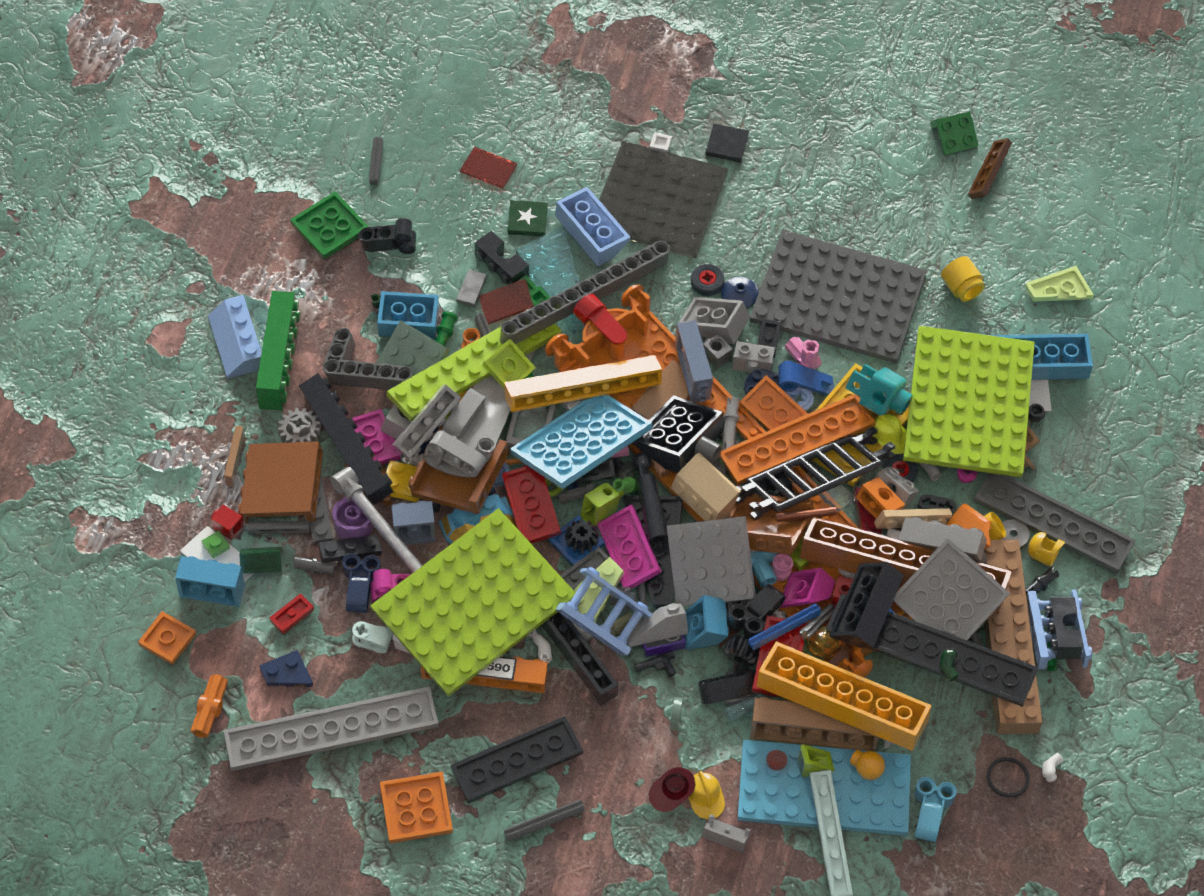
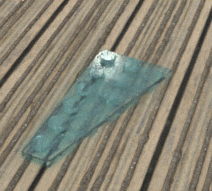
M565 226L516 249V254L529 264L531 276L550 297L579 283ZM574 314L563 319L573 334L582 331L585 327Z

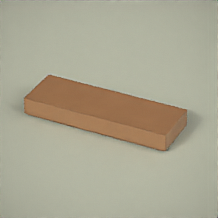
M237 425L234 430L224 474L225 483L230 487H234L245 439L243 426Z

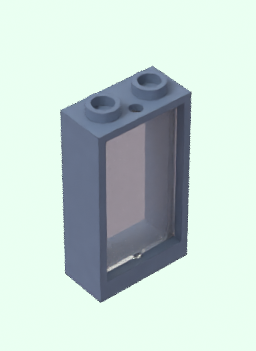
M694 320L677 323L675 348L690 400L692 402H704L711 398L713 376L697 322Z

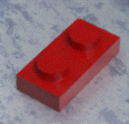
M300 593L273 614L269 620L284 635L312 613L314 606Z

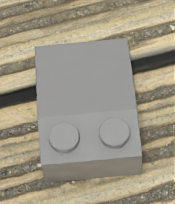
M694 297L679 323L696 320L701 336L709 338L719 334L727 344H734L750 319V315L743 301Z

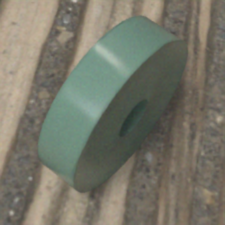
M674 697L670 722L671 731L678 732L683 698Z

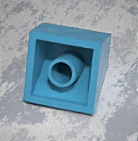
M703 595L685 611L688 634H685L686 649L691 650L718 645L728 637L727 609L723 599Z

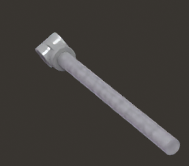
M346 467L331 476V484L337 493H345L348 501L353 500L410 571L414 573L422 567L417 558L362 493L364 488L358 485V477L350 467Z

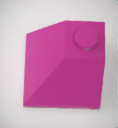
M822 568L792 572L783 592L786 599L780 608L829 599L836 581Z

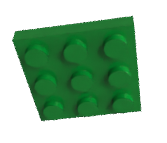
M336 191L290 219L291 225L323 259L328 258L358 239L360 230L369 227Z

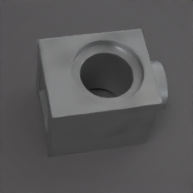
M719 334L709 337L704 341L703 346L707 360L716 369L732 360L733 349Z

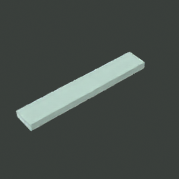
M831 770L812 772L809 774L830 896H853Z

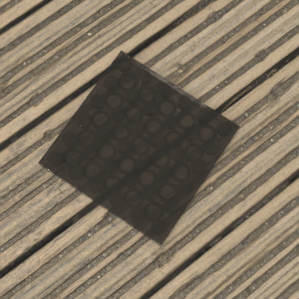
M622 141L599 201L630 236L629 241L648 246L658 241H664L669 244L670 252L697 258L727 177L728 168Z

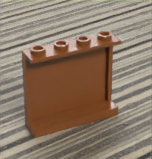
M441 425L438 431H442L444 425ZM499 440L490 460L486 462L476 477H460L442 472L427 464L426 459L424 460L423 458L417 465L415 475L409 480L412 497L479 515L509 455L507 442Z
M319 441L249 444V450L245 454L247 465L246 469L243 470L242 502L238 506V513L243 517L244 522L248 523L249 517L304 515L307 521H315L323 460V449Z
M752 494L739 504L735 502L734 508L727 518L746 516L750 550L792 555L813 519L776 521V514L813 510V500L803 501L781 512H775L772 509L755 521L750 517V513L754 511L749 507V504L764 501L757 494ZM771 496L778 503L788 500L786 497Z

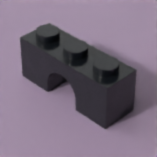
M490 231L475 242L474 253L477 259L487 264L489 270L495 272L504 284L512 287L513 284L525 275L529 277V264L518 254L507 259L500 257L504 254V241L493 231Z
M1050 597L1049 605L1045 606V616L1049 618L1048 634L1052 635L1050 648L1055 653V659L1081 658L1083 650L1081 630H1070L1065 627L1075 626L1078 614L1075 597Z

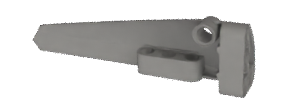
M534 350L533 352L529 353L528 355H526V357H527L530 361H531V359H532V356H533L535 350ZM492 375L467 391L459 402L458 407L445 422L443 430L438 431L434 435L424 453V460L426 459L427 464L451 475L476 477L486 462L490 460L510 412V408L505 400V390Z

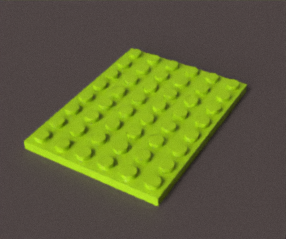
M919 326L911 386L913 398L909 404L903 461L1022 477L1035 342Z
M498 508L370 606L374 613L449 697L556 614L558 611L555 609L559 603L570 602L575 595V591Z

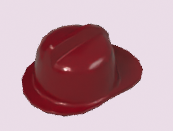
M674 767L665 772L650 787L648 795L651 805L656 810L662 812L672 811L694 792L696 784L693 774L683 767Z

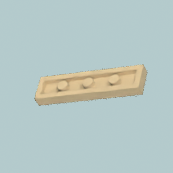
M950 509L883 510L874 523L877 529L902 528L905 517H919L927 522L935 520L946 525L952 513Z

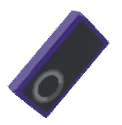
M680 635L642 644L645 657L669 651L685 649L686 641L684 636Z

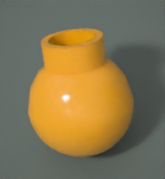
M856 750L851 756L850 764L856 767L858 774L862 778L875 780L884 773L885 761L878 752Z

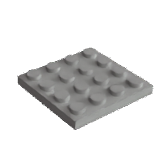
M746 516L667 526L676 604L681 603L682 606L693 605L703 595L720 598L724 602L753 599L756 596Z
M947 537L899 589L893 601L916 622L968 640L1010 593Z

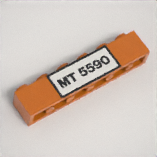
M500 656L466 684L544 694L548 662L540 659L526 660L521 657ZM421 666V678L433 680Z

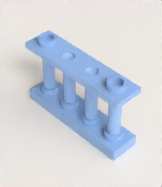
M591 567L589 569H581L579 572L586 578L570 602L559 603L555 610L619 655H628L632 648L626 644L631 632L641 616L651 618L653 614L648 611V606L641 602H635L601 578L597 570ZM594 582L602 590L587 614H582L577 611V606L591 583ZM608 594H611L618 599V602L605 623L599 626L594 623V616ZM626 605L635 612L621 635L614 637L610 634V629Z
M1075 589L1072 590L1070 596L1075 597L1078 613L1074 627L1075 630H1081L1083 642L1081 661L1083 668H1087L1089 659H1092V648L1088 647L1081 615L1082 601L1080 597L1078 598ZM1028 591L1026 599L1038 669H1046L1048 661L1055 658V653L1050 648H1047L1046 645L1051 641L1052 635L1047 634L1043 630L1044 625H1048L1049 618L1040 615V611L1049 605V601H1041L1037 599L1036 591Z

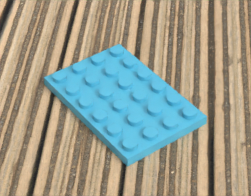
M609 395L585 399L510 448L511 455L563 489L653 429L652 422Z

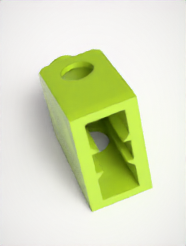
M608 483L595 488L584 496L580 517L585 522L590 520L591 525L598 527L597 523L616 512L619 499L624 495V491L617 492Z

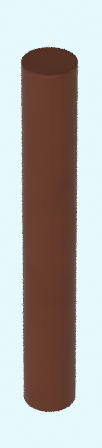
M830 507L776 514V521L837 515V508Z

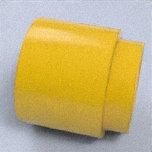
M967 256L953 260L941 272L942 280L956 298H960L962 302L973 300L985 288L983 276Z

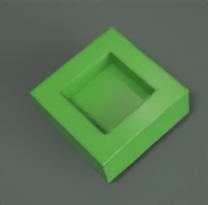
M219 530L201 540L202 545L213 559L230 549V545Z

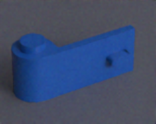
M784 361L778 366L779 387L785 392H791L799 387H803L828 396L834 389L833 376L792 361Z

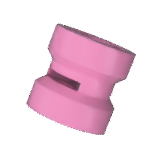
M777 554L774 557L771 568L778 581H785L790 577L793 560L787 554Z

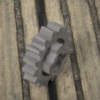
M295 408V412L288 410V416L282 415V421L278 422V432L281 440H285L286 443L317 441V435H321V423L318 416H314L312 410L307 413L306 408H303L302 411Z

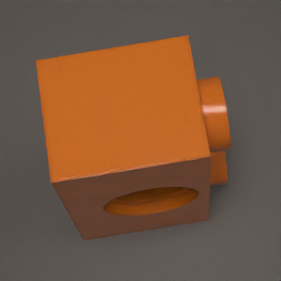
M880 477L863 484L856 496V499L876 519L883 510H902L905 506V503Z

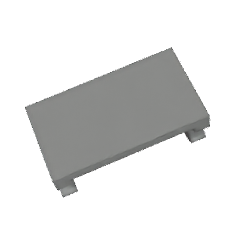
M710 814L708 824L706 823L703 838L743 853L750 837L751 829L746 828V830H742L714 819L715 816Z

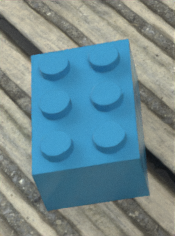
M381 291L377 321L378 336L391 337L401 320L431 339L436 340L440 308L439 295Z
M181 556L175 576L180 597L236 607L240 606L245 588L241 566L235 563L225 564L219 563L216 560L207 561L193 556Z

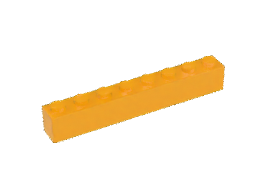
M655 355L505 382V400L510 411L515 412L661 385L662 368Z

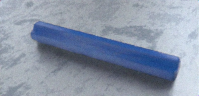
M813 604L749 638L748 644L752 650H755L819 616L821 609L817 604Z

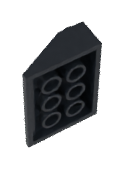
M673 395L648 420L652 422L653 429L633 441L632 444L664 469L679 473L694 457L696 444L701 437L705 436L715 441L723 433V412Z

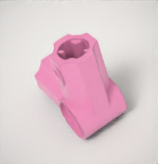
M793 337L785 344V349L797 364L813 370L822 365L818 355L820 345L817 341L808 339L802 342L799 337Z

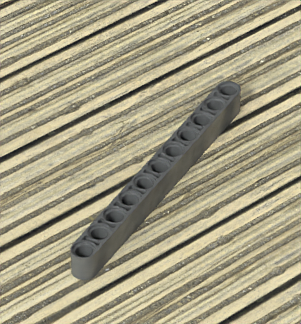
M658 241L505 321L501 326L500 342L504 344L507 340L511 339L517 344L572 315L575 305L584 296L594 294L600 300L667 264L670 253L669 244L664 241Z

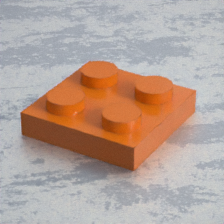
M162 611L138 641V645L173 665L197 633L195 629Z

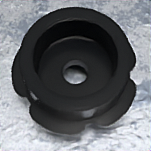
M1035 403L1029 406V420L1040 422L1041 419L1045 418V411L1042 405Z

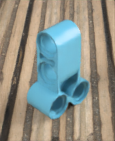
M922 777L918 780L914 791L916 799L922 802L914 838L935 843L943 807L947 808L953 804L956 796V787L950 782H943L938 787L931 778ZM926 787L930 792H923L920 788ZM946 792L951 797H944L941 795V793Z

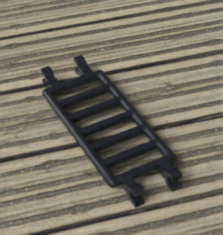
M872 426L857 437L853 435L846 436L746 480L747 485L742 487L736 486L741 491L736 503L743 502L746 497L755 493L764 501L749 504V507L754 511L750 513V517L754 521L772 509L775 512H781L882 467L883 460H893L896 458V455L891 451L895 449V445L889 442L882 449L872 453L864 446L868 443L871 445L878 443V439L873 436L877 434V429ZM850 443L869 459L871 463L862 466L841 446ZM832 450L835 451L855 470L846 474L825 453ZM817 457L838 478L829 481L808 461ZM801 465L822 485L815 488L810 487L791 468ZM782 472L785 473L804 493L795 496L775 475ZM767 480L788 500L781 503L776 502L757 483Z

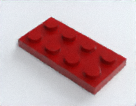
M528 465L502 473L518 530L532 544L562 534L545 477Z
M767 616L764 630L785 619ZM804 623L761 646L752 692L781 697L757 687L759 670L775 642L802 652L804 640L800 635V631L808 623Z

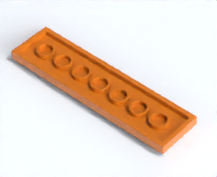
M854 394L722 450L720 460L736 485L739 486L746 483V480L750 477L846 436H855L864 432L868 428L874 427L876 421L867 408L859 405L860 398Z

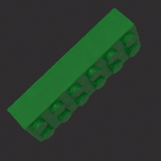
M271 292L256 383L259 409L283 411V405L288 400V392H286V387L290 386V375L288 373L293 368L291 354H295L296 345L293 342L294 338L298 337L296 323L300 322L301 312L298 311L299 300H296L295 292Z

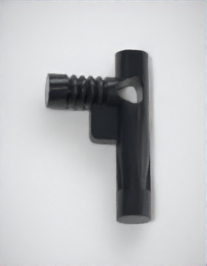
M669 651L635 664V670L640 672L655 666L657 671L665 668L669 677H672L676 674V671L670 660L675 658V654L673 651Z

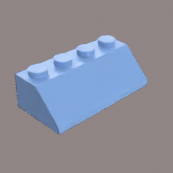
M588 187L556 202V218L597 266L612 260L630 240L627 232Z
M244 296L225 299L208 315L227 379L259 371L262 352Z

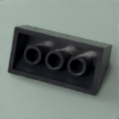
M887 562L860 564L829 636L858 648H873L904 575Z

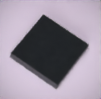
M713 123L705 155L741 163L749 130Z

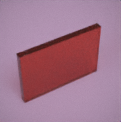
M474 146L462 165L460 172L503 189L517 167V163Z
M526 279L479 296L488 325L534 307Z

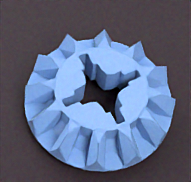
M799 387L794 391L785 392L794 401L801 395V401L797 404L805 411H808L813 405V393L806 388Z

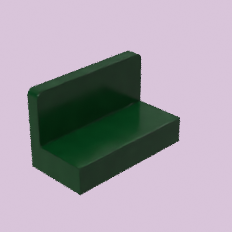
M281 547L240 550V566L242 567L243 574L282 571Z

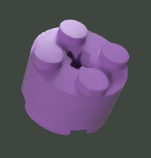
M345 496L343 500L334 505L332 512L334 528L340 539L363 537L371 534L374 525L353 500L348 501Z

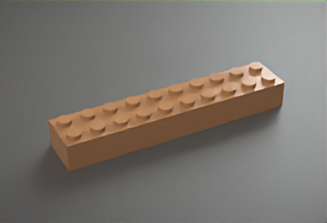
M1019 539L991 540V547L984 549L988 558L986 564L1011 571L1007 587L1010 595L1003 601L999 614L992 613L984 622L986 646L988 649L1035 666ZM1037 677L1034 679L1023 707L992 696L997 734L1039 733L1042 725Z

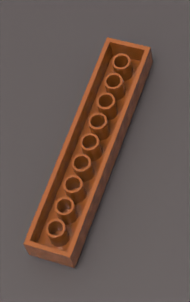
M813 517L803 538L800 558L855 574L860 564L887 562L904 575L900 585L902 587L935 550ZM974 561L1007 590L1011 571ZM1002 603L993 613L999 614Z

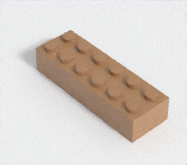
M768 697L755 698L750 739L876 751L879 737L787 699L779 701L771 700Z

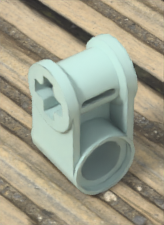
M357 622L352 628V641L355 646L373 650L377 653L387 652L393 633L387 627Z

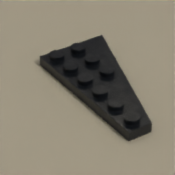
M623 495L626 507L632 505L635 508L647 536L639 495ZM660 496L666 528L669 525L681 524L683 500L679 496ZM668 540L659 545L650 544L662 571L660 574L647 580L654 608L664 607L675 601Z

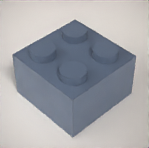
M432 501L392 505L394 532L405 545L436 542Z

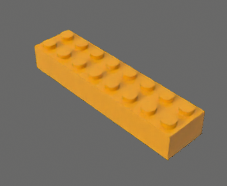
M775 642L758 673L757 687L911 751L915 748L929 721L932 705L778 642Z

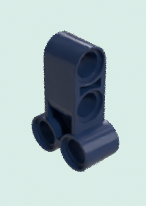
M348 554L342 560L344 575L349 578L346 612L367 613L371 589L370 583L373 580V573L381 569V561L375 555H369L361 561L356 554ZM349 565H356L354 568L348 567ZM370 566H376L375 569H368Z

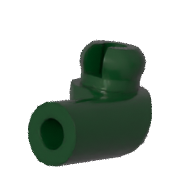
M945 650L941 654L940 669L952 682L959 676L952 667L956 653L954 650Z

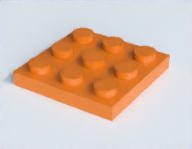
M443 772L380 782L389 844L453 833Z

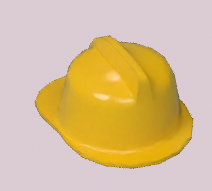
M700 771L693 775L696 786L694 792L689 796L691 807L700 818L709 820L711 814L715 816V819L724 810V796L718 780L711 774Z

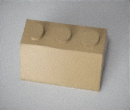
M697 453L680 470L671 486V489L705 521L727 519L741 492L700 453Z

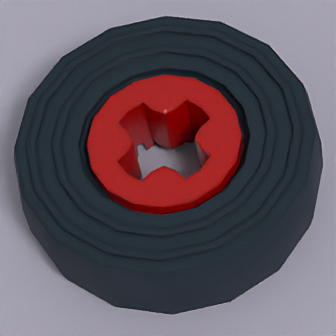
M699 265L691 274V286L700 295H716L724 286V274L715 265Z
M895 454V459L884 462L882 469L892 467L896 470L903 469V474L899 472V475L905 480H909L912 483L915 482L918 474L917 464L915 462L903 461L904 454Z

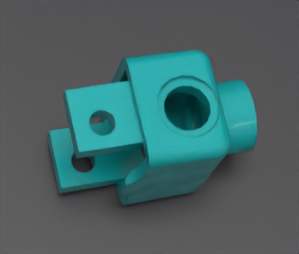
M864 364L860 373L856 370L853 371L845 389L861 397L859 405L878 415H884L890 410L903 415L910 404V400L913 398L911 393L904 390L907 384L906 379L886 367L877 371ZM854 382L859 383L860 387L858 389L854 387Z

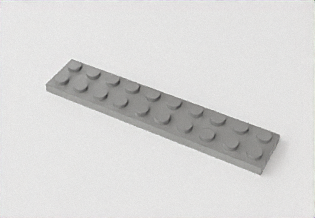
M429 686L224 730L231 771L436 728L439 727Z

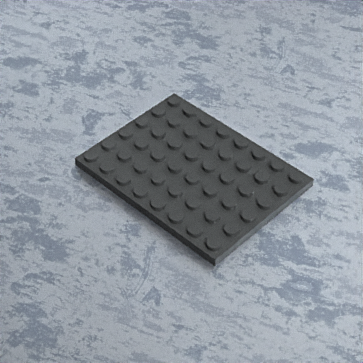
M782 229L749 322L761 325L762 319L780 321L781 331L897 363L927 270Z

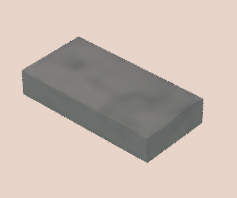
M468 270L457 296V303L475 308L487 274Z

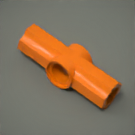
M218 674L210 675L204 695L199 697L196 709L197 714L191 727V733L197 737H209L215 718H218L221 713L222 698L228 684V679Z

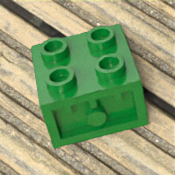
M970 111L930 122L931 129L937 128L944 155L979 146Z

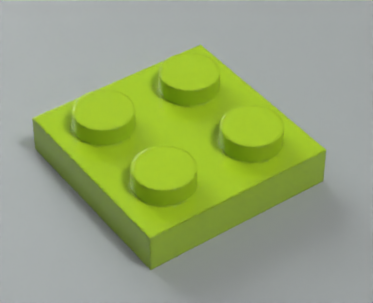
M511 339L507 340L482 363L504 390L505 382L522 380L536 368Z

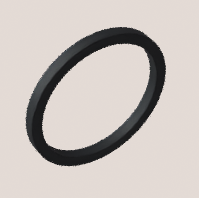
M1003 757L995 760L989 766L987 781L990 788L998 795L1016 797L1022 794L1028 787L1030 780L1029 772L1019 760ZM1003 761L1016 763L1023 769L1026 775L1025 786L1015 793H1004L998 790L990 778L992 768Z

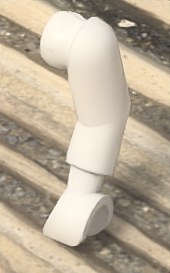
M535 629L532 634L526 637L532 638L533 642L538 646V659L549 664L552 660L550 644L541 634L538 635Z

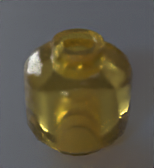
M824 626L808 639L810 651L819 657L829 656L839 644V640L831 638L830 634L826 633V627Z

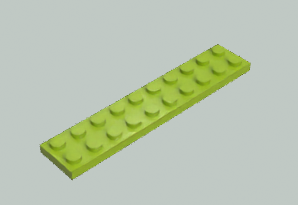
M553 324L515 345L526 356L547 344L554 336L561 334L562 330L556 324ZM501 327L387 391L386 396L412 421L442 385H447L455 393L460 394L491 376V374L482 363L503 345L500 342Z

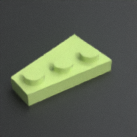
M1077 266L1025 284V289L1033 302L1093 299L1094 296Z
M611 557L596 569L600 573L599 576L615 588L624 574V571ZM582 582L574 589L575 593L579 589ZM592 582L578 604L577 611L587 614L602 588ZM608 594L603 604L599 608L598 612L594 616V623H596L598 615L600 614V612L603 611L604 607L606 606L605 603L607 602L611 594Z

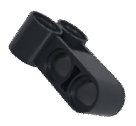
M406 218L396 220L395 225L366 227L361 229L358 234L362 247L367 252L399 249L403 254H412L416 251V232L412 230V221Z
M767 584L746 606L735 604L730 608L728 625L734 630L743 629V635L749 639L763 632V623L766 621L767 616H771L783 604L786 596L771 584ZM750 628H755L757 631H752Z

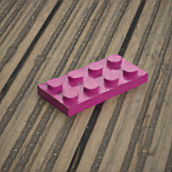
M632 505L597 523L611 559L624 571L620 580L623 587L632 589L662 572L637 512Z

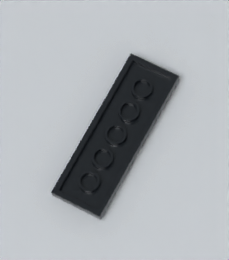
M564 716L450 765V769L469 804L583 754V749Z

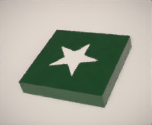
M511 200L508 234L545 236L548 202Z

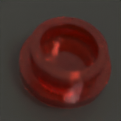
M773 750L768 753L766 763L772 770L779 771L787 765V756L781 750Z

